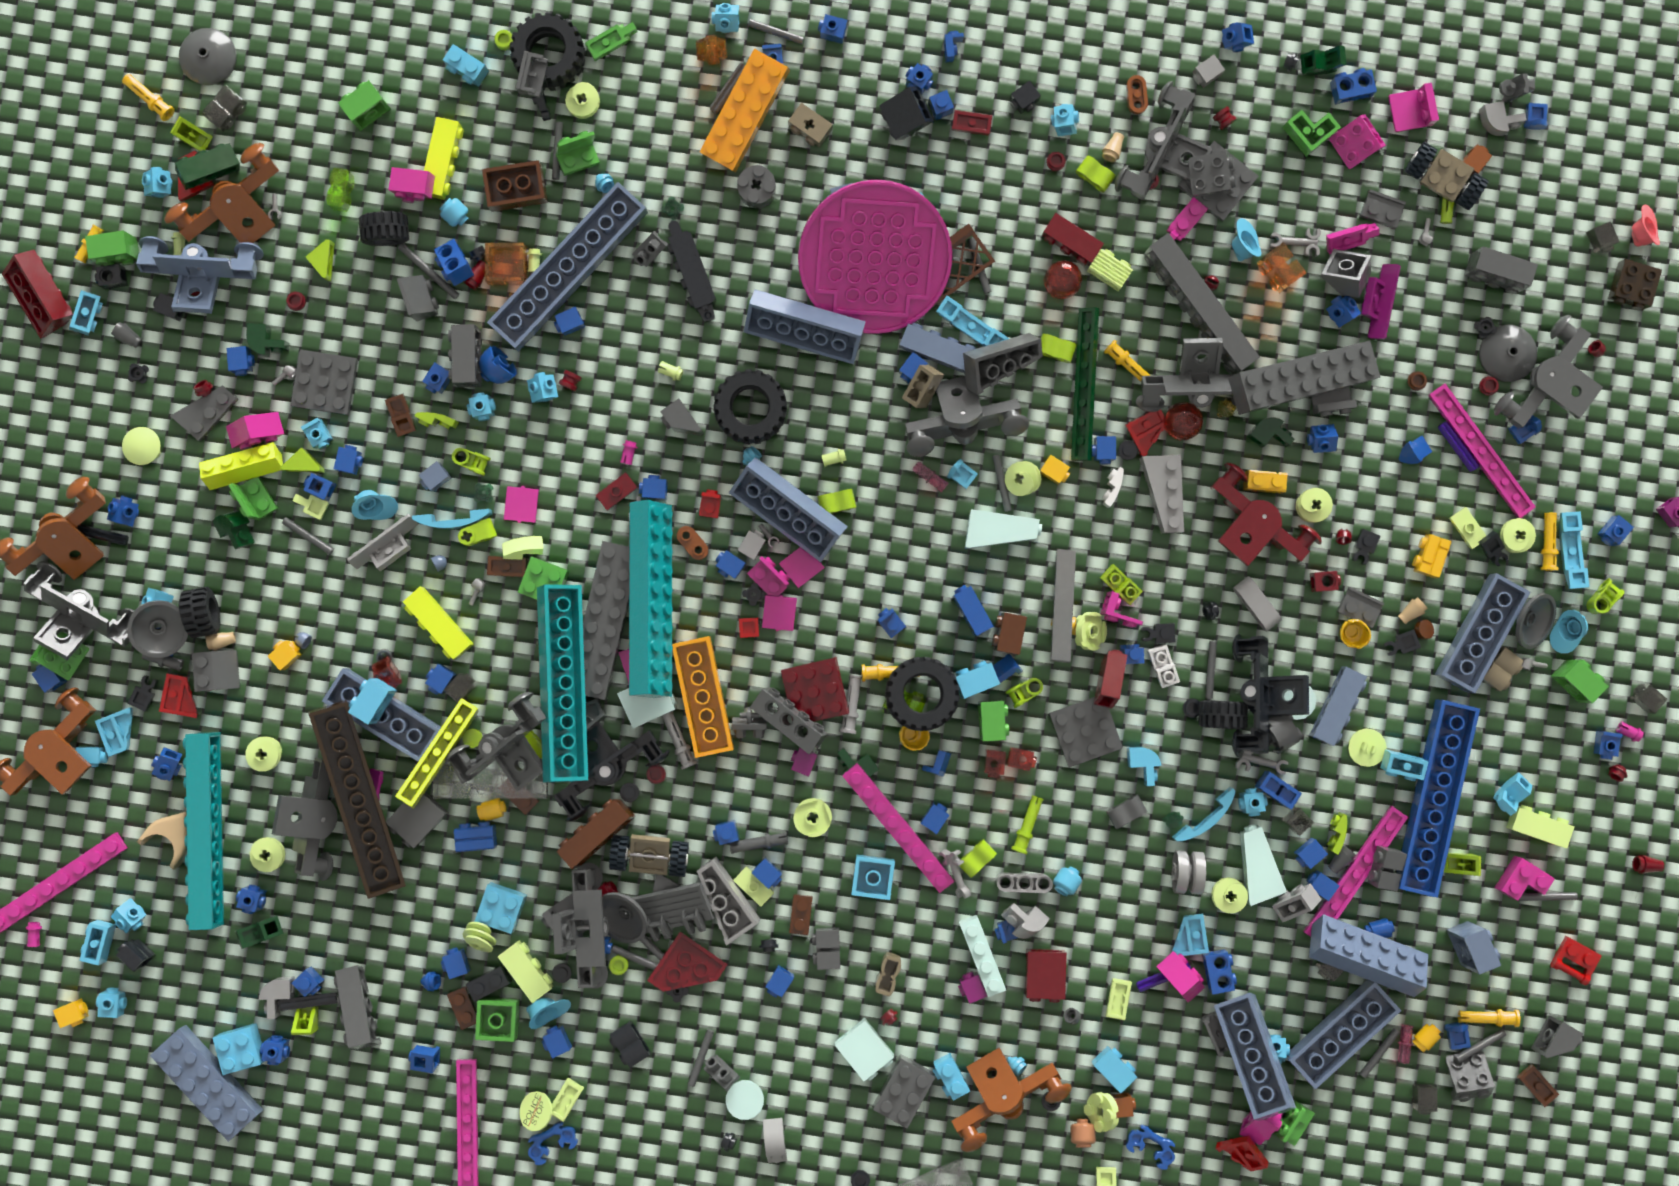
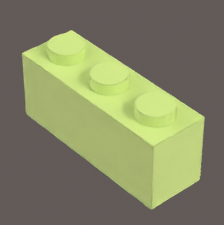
M1521 805L1520 808L1518 807L1517 812L1509 817L1506 828L1559 847L1568 848L1574 826L1568 825V820L1557 817V820L1551 819L1550 814L1539 811L1538 814L1532 812L1533 808Z
M518 940L502 952L498 958L531 1003H533L552 989L553 980L540 969L542 967L540 962L529 954V947L524 942L521 943Z

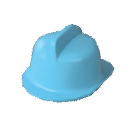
M1238 219L1236 223L1237 235L1232 241V248L1238 261H1243L1253 256L1260 257L1262 252L1254 227L1246 219Z
M365 490L354 497L355 502L352 505L354 517L363 520L389 519L398 510V503L394 498L387 495H378L372 490Z
M1575 610L1563 612L1550 634L1552 648L1561 654L1572 652L1588 632L1586 617Z
M547 997L536 1000L526 1008L531 1019L529 1027L537 1029L560 1017L569 1010L571 1002L566 999L554 1001Z

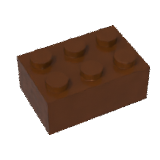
M539 160L482 169L487 206L491 212L548 203L543 168Z

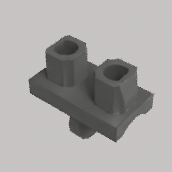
M1521 74L1501 82L1499 91L1504 96L1502 99L1504 103L1534 91L1535 80L1528 79L1527 74Z
M653 231L632 253L635 256L634 260L640 266L644 265L647 267L668 243L660 239L657 233Z
M747 707V713H740V717L732 718V730H734L736 738L746 737V730H753V737L755 738L764 737L767 721L759 717V714L752 713L750 707Z
M718 1055L715 1057L711 1056L705 1062L706 1066L703 1069L726 1092L735 1081L741 1078Z

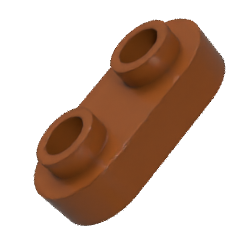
M1134 75L1129 78L1126 84L1128 108L1131 113L1140 115L1148 107L1146 81L1142 76ZM1137 84L1139 88L1134 89L1132 85ZM1134 103H1139L1141 107L1136 108Z
M689 526L681 527L677 532V539L692 558L696 560L706 558L709 553L706 543L693 528ZM685 532L690 534L688 539L683 538ZM696 547L702 548L700 554L695 552Z

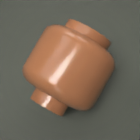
M1077 1119V1123L1070 1126L1071 1142L1076 1144L1077 1148H1090L1091 1144L1096 1142L1094 1124L1089 1123L1088 1119Z

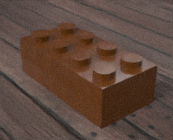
M622 799L608 800L602 806L604 809L601 812H595L588 818L589 823L587 825L579 826L573 832L575 835L572 838H566L558 845L560 849L556 852L571 869L579 868L612 839L613 835H616L636 817Z

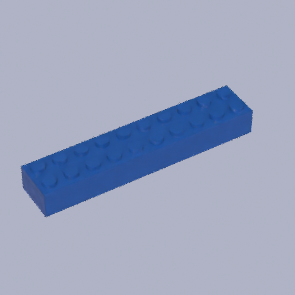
M1435 700L1422 757L1429 763L1424 780L1417 779L1401 850L1407 854L1403 871L1397 870V873L1402 875L1398 889L1438 898L1480 708L1446 700Z

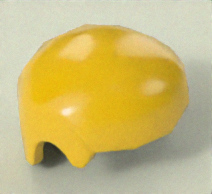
M1350 619L1345 621L1339 631L1340 639L1347 647L1361 649L1371 639L1369 627L1361 620Z
M901 726L899 731L900 742L904 747L912 751L922 750L930 740L929 730L916 731Z

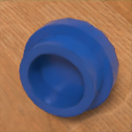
M428 972L420 982L427 991H434L439 989L441 985V976L436 972Z

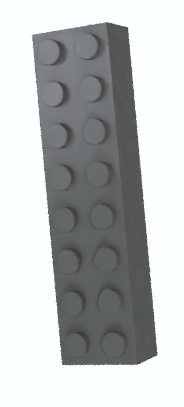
M1167 233L1149 246L1144 253L1146 256L1144 257L1145 261L1149 266L1155 268L1157 271L1156 276L1161 282L1164 281L1166 283L1169 294L1172 297H1176L1180 302L1178 303L1180 309L1184 313L1187 312L1191 317L1189 319L1191 324L1195 328L1198 327L1202 332L1201 337L1223 339L1221 360L1224 362L1225 370L1229 374H1238L1259 359L1260 356L1171 235Z
M1366 341L1240 372L1228 377L1238 414L1241 415L1367 383L1380 378V373L1371 342Z
M602 541L583 621L585 696L607 700L629 609L630 547Z

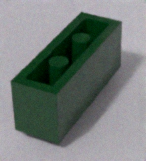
M230 143L225 145L218 144L209 151L202 150L197 152L195 156L189 158L182 157L175 162V171L185 190L240 170V163Z

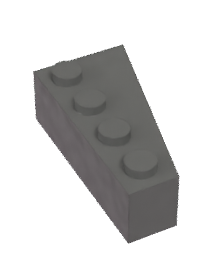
M1027 333L964 352L966 388L979 395L987 387H993L998 384L997 381L1002 378L1010 377L1014 374V371L1019 368L1023 369L1043 357L1041 338Z
M356 965L336 970L334 984L338 988L339 993L337 1003L342 1010L340 1021L345 1028V1034L343 1035L345 1045H348V1048L360 1050L382 1044L380 1037L376 1038L375 1029L378 1027L376 1020L374 1021L370 1014L373 1006L370 998H366L369 990L363 967Z

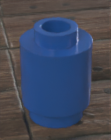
M1387 918L1369 922L1368 925L1364 926V930L1385 938L1392 937V932H1395L1392 921H1388Z

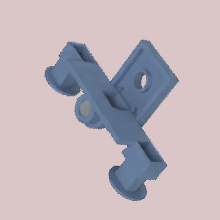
M146 236L139 240V246L142 250L138 254L136 264L140 272L179 275L171 306L173 311L212 314L220 277L256 279L258 268L255 260L262 259L264 253L259 246L249 242H242L234 248L235 253L238 255L237 258H231L230 261L229 258L209 257L203 247L196 243H191L183 248L181 255H165L168 252L167 244L160 238ZM193 292H200L196 297L191 296Z

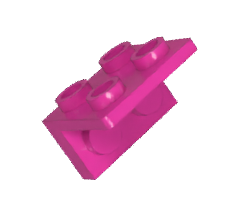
M1432 82L1423 84L1417 90L1390 94L1388 96L1395 132L1433 126L1439 120Z
M1366 114L1360 115L1329 138L1348 169H1352L1367 157L1386 146Z
M761 556L759 558L760 561L747 574L768 595L779 596L790 585L788 582L790 578L782 570L778 572L774 568L776 564L769 557L765 559Z
M1113 591L1106 593L1100 613L1105 616V620L1111 622H1118L1120 620L1123 621L1122 625L1130 628H1136L1143 624V621L1115 613L1114 610H1118L1121 599L1118 598L1119 593Z

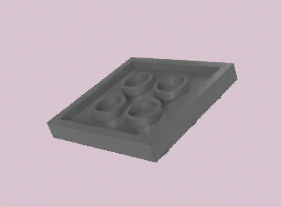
M1215 141L1209 146L1213 148L1212 153L1227 151ZM1228 151L1227 153L1230 157H1233L1234 168L1231 169L1232 176H1235L1236 187L1233 188V194L1226 195L1224 191L1194 196L1191 191V182L1183 179L1178 185L1182 191L1191 198L1195 197L1208 208L1211 214L1222 222L1259 177Z
M300 349L291 406L349 415L358 359Z
M1095 697L1049 713L1068 767L1123 748L1109 708L1094 705Z

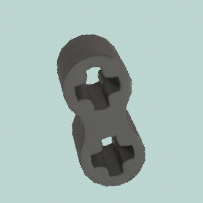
M1137 794L1112 807L1106 813L1115 829H1118L1147 813V810Z

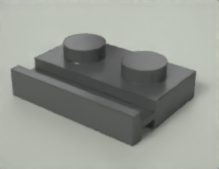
M1370 189L1359 217L1396 229L1406 202Z
M1348 587L1336 612L1350 619L1361 620L1369 628H1373L1384 603L1352 587Z

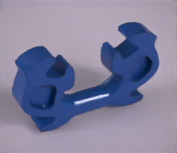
M559 1121L550 1129L531 1136L528 1142L534 1141V1143L528 1150L529 1157L535 1161V1165L544 1164L547 1159L542 1158V1155L548 1156L550 1152L548 1147L542 1146L541 1143L553 1135H560L558 1142L562 1148L565 1146V1143H570L569 1149H573L578 1143L575 1129L570 1126L560 1127L564 1122Z
M1142 1124L1140 1127L1143 1131L1131 1130L1125 1143L1130 1152H1135L1134 1146H1139L1138 1149L1142 1151L1145 1147L1143 1139L1148 1138L1162 1147V1150H1156L1153 1155L1155 1160L1161 1159V1162L1156 1163L1158 1168L1165 1170L1175 1160V1155L1169 1147H1175L1172 1140L1157 1135L1149 1127Z

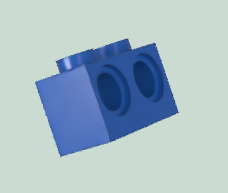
M1365 68L1355 70L1352 74H1347L1346 72L1339 73L1330 82L1335 105L1372 97L1377 92L1372 69L1365 71ZM1358 80H1363L1366 87H1362ZM1340 84L1346 85L1347 91L1342 90Z
M455 239L434 249L437 255L435 261L440 269H444L441 273L446 281L450 280L456 286L474 276L465 255Z
M1264 771L1255 785L1256 788L1291 810L1302 795L1301 792L1269 771Z
M1225 949L1202 954L1209 992L1214 995L1235 991L1234 985L1237 984L1235 973H1232L1231 970L1233 965L1232 955L1228 954ZM1221 957L1223 963L1221 966L1216 967L1214 961ZM1226 977V983L1219 986V978Z

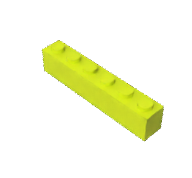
M460 699L395 797L413 809L444 765L448 753L456 747L478 714V708L464 699Z

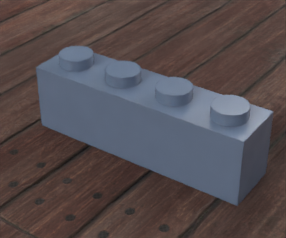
M916 323L907 325L899 348L911 353L914 352L918 356L964 374L963 353L976 349V347L969 344L965 346L958 344L959 341L952 337H948V339L943 338L937 331L930 330L928 332L923 330V326Z
M1341 666L1309 736L1330 746H1335V744L1340 742L1342 738L1341 731L1350 721L1349 714L1358 704L1359 699L1357 697L1366 687L1367 682L1365 680L1367 676L1348 667Z

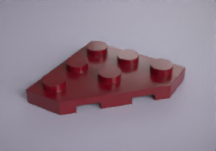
M679 932L647 981L662 992L717 981L728 964Z

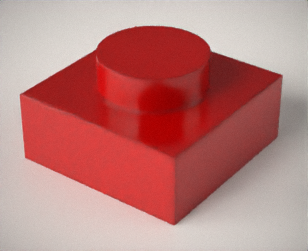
M758 618L739 619L740 638L759 637Z

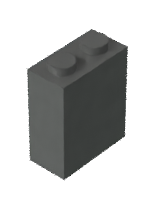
M425 791L414 809L403 803L386 823L389 825L388 829L393 834H399L403 838L402 842L407 847L416 848L449 812Z

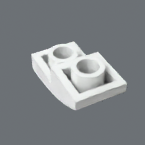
M1121 467L1117 470L1113 469L1107 477L1109 479L1107 485L1113 488L1112 490L1108 489L1102 497L1104 499L1102 504L1107 508L1111 507L1119 493L1124 471Z
M1163 644L1147 650L1161 688L1179 683L1178 673L1175 664L1172 662L1168 646Z

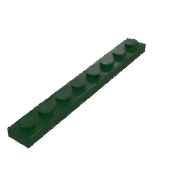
M1096 307L1079 308L1071 449L1072 461H1091L1099 324V308Z

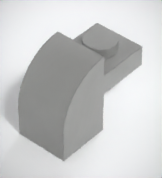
M1504 101L1485 104L1479 109L1484 129L1495 136H1503L1509 130L1520 128V125L1527 120L1525 113L1506 116Z
M1015 903L1001 914L1015 928L1012 934L1022 939L1035 935L1044 928L1050 919L1036 906L1025 913Z
M295 976L276 978L262 988L259 1000H267L264 1004V1012L267 1014V1019H276L280 1016V999H291L295 996V987L292 984Z
M782 1118L763 1120L765 1152L768 1163L787 1161Z

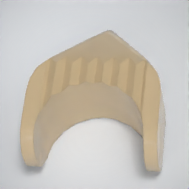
M187 812L154 821L137 841L138 844L144 845L156 834L168 838L174 849L173 859L170 864V868L173 870L183 863L187 855V847L184 842L187 835L184 818L187 816Z

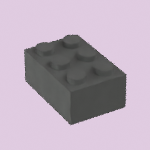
M1481 247L1470 254L1464 276L1469 277V280L1473 282H1486L1489 287H1501L1506 289L1505 291L1508 293L1517 294L1532 285L1538 264L1487 247Z
M474 324L451 325V330L448 331V340L451 342L448 357L449 361H452V369H449V380H452V383L459 388L482 387V376L480 375L481 370L479 368V359L482 355L481 330Z
M900 1054L873 1104V1110L908 1129L935 1079L934 1072Z

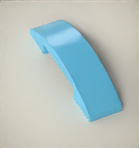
M949 296L945 297L936 310L950 324L982 346L1009 339L962 308V305Z
M470 510V518L435 521V515L426 514L412 516V520L434 528L458 529L471 526L492 515V510Z
M1581 511L1560 513V551L1564 575L1569 589L1590 587L1588 569L1584 568L1580 534V531L1583 530Z
M1229 787L1215 799L1220 806L1192 829L1190 826L1185 825L1172 838L1177 842L1188 840L1214 826L1230 807L1236 792L1234 788Z

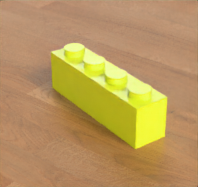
M436 117L424 171H429L435 176L432 197L445 200L446 195L450 193L451 184H449V181L455 172V165L453 164L455 158H458L459 155L458 142L463 138L464 129L458 121Z
M274 442L200 462V477L208 489L213 490L231 483L235 484L281 471L283 460L281 452Z
M419 587L403 601L406 605L404 609L411 616L415 615L418 619L417 624L423 630L427 629L431 634L429 636L436 645L440 644L443 647L442 652L448 659L457 660L474 645L424 587Z

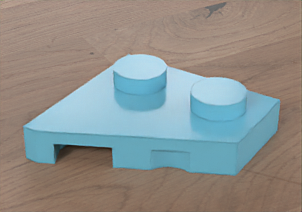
M132 707L95 721L108 757L129 750L133 716Z
M1203 913L1183 917L1172 952L1174 951L1177 955L1181 953L1183 956L1209 953Z

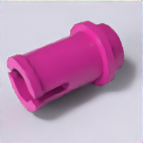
M626 440L625 444L623 443L624 449L620 460L621 463L632 465L635 448H638L636 447V442Z
M1623 721L1618 724L1617 727L1619 729H1616L1617 733L1631 738L1632 742H1639L1644 734L1641 728L1636 729Z
M29 922L28 926H26V930H28L27 947L40 946V929H42L40 922Z

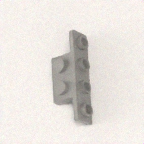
M407 514L391 527L385 529L376 538L370 540L361 549L354 552L347 558V561L354 568L359 569L369 560H372L376 568L381 572L411 550L403 535L416 527L418 523L412 520V516Z

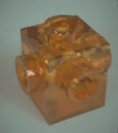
M709 35L696 41L697 60L708 62L710 65H716L721 60L727 58L726 39L718 38L717 35Z

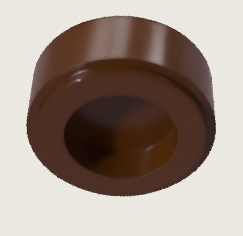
M1429 620L1418 621L1415 624V633L1422 640L1429 639L1434 634V626Z

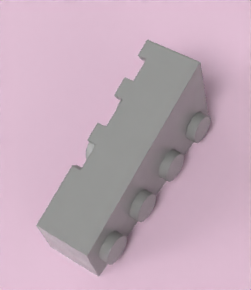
M1181 455L1142 456L1139 460L1144 471L1145 481L1148 485L1161 534L1184 532Z
M714 857L697 871L698 876L708 896L712 911L716 916L717 924L722 931L727 946L757 925L760 917L717 857Z

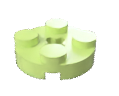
M1086 612L1076 618L1075 643L1077 646H1081L1084 650L1095 651L1100 648L1098 646L1101 643L1105 642L1107 625L1100 618L1101 614Z
M809 798L803 800L796 807L793 817L794 824L802 834L809 837H818L824 834L830 827L832 813L829 806L821 799ZM811 812L818 815L815 823L807 819Z
M1096 1092L1091 1094L1087 1104L1084 1106V1113L1088 1116L1090 1122L1094 1124L1095 1131L1107 1132L1115 1129L1118 1125L1119 1118L1116 1119V1112H1119L1114 1098L1108 1093Z

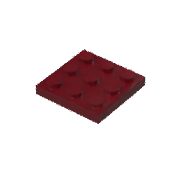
M837 657L781 670L787 699L794 703V707L797 710L807 713L811 721L814 722L849 714Z

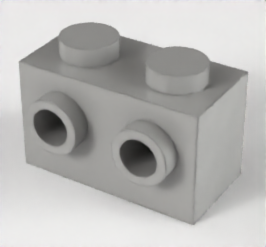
M1311 883L1305 886L1301 884L1291 892L1286 890V893L1279 895V899L1272 907L1281 921L1285 922L1312 911L1322 899Z

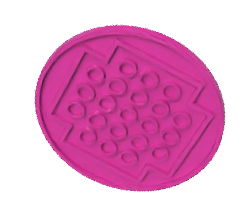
M886 180L860 181L845 186L828 196L809 217L803 229L798 249V267L801 281L814 306L865 321L863 333L867 334L896 331L923 317L942 295L952 266L950 235L937 209L928 199L914 189Z

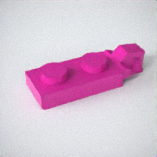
M1193 197L1170 224L1167 231L1174 240L1181 241L1208 208Z
M1375 223L1361 224L1326 235L1327 252L1331 254L1333 249L1344 251L1364 245L1369 238L1380 235L1379 228Z

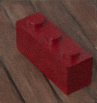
M1057 213L1054 214L1042 233L1044 241L1050 245H1057L1062 253L1068 256L1071 254L1076 257V261L1083 266H1090L1104 245L1103 242Z

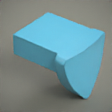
M959 459L949 471L947 478H952L963 488L967 489L978 473L963 463L962 459Z

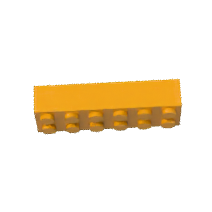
M754 48L707 136L700 153L736 173L790 69Z
M711 636L672 644L695 758L734 750Z

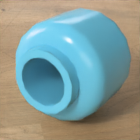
M449 198L440 208L441 218L452 227H455L457 224L462 226L468 219L466 216L468 208L457 198L452 200Z
M1071 866L1069 868H1061L1053 880L1054 889L1063 896L1074 895L1082 882L1079 876L1080 872Z

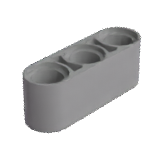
M1247 576L1233 587L1236 595L1264 631L1267 632L1282 621L1279 613L1251 577Z
M1003 872L998 874L995 879L997 887L1003 892L1047 893L1053 886L1050 877L1040 873ZM1003 877H1007L1010 880L1009 885L1006 887L1000 886V880ZM1027 878L1029 884L1024 888L1020 887V879ZM1043 878L1047 879L1048 885L1045 888H1040L1038 882Z

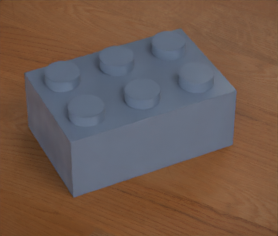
M1469 921L1447 929L1461 966L1479 975L1501 966L1499 961L1501 956L1498 950L1493 947L1491 942L1493 937L1489 930Z

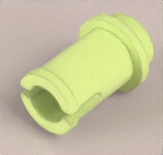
M174 232L171 237L173 239V255H181L186 239L180 232Z
M529 249V252H527V255H529V273H533L540 266V256H542L540 249Z
M664 361L659 365L663 368H658V373L669 376L674 381L681 379L683 370L680 366L675 367Z
M838 449L836 452L822 455L825 467L839 462L843 464V461H847L844 449Z

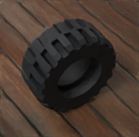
M539 12L535 13V17L532 19L530 16L525 18L526 23H519L517 26L518 32H513L511 37L513 42L510 43V50L512 52L510 56L517 72L519 73L524 51L531 52L535 43L542 38L555 37L563 41L566 50L563 58L557 64L547 67L542 87L543 91H545V88H549L550 91H556L555 87L558 86L563 89L566 87L565 83L567 82L572 84L575 81L574 76H579L582 72L581 66L585 64L584 56L586 55L584 43L576 26H573L569 19H564L560 14L553 16L552 12H545L543 16Z
M745 369L743 372L737 371L733 376L725 378L726 381L720 384L718 392L715 393V402L713 404L715 418L720 428L728 437L738 443L742 442L747 445L752 443L761 444L765 440H770L773 435L780 431L779 429L784 425L787 415L786 397L780 384L771 375L764 374L760 370L752 371L751 369ZM744 390H757L768 401V413L758 424H743L733 414V401Z
M915 657L906 660L891 673L886 683L885 698L887 708L892 717L908 729L928 731L939 728L948 722L956 712L960 699V688L956 681L957 678L947 665H944L937 659ZM927 676L938 684L940 700L931 711L916 712L905 702L904 689L912 678Z

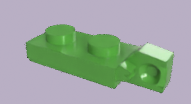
M633 22L625 27L623 24L619 26L617 24L587 41L585 45L594 61H597L627 44L631 40L630 37L638 31Z

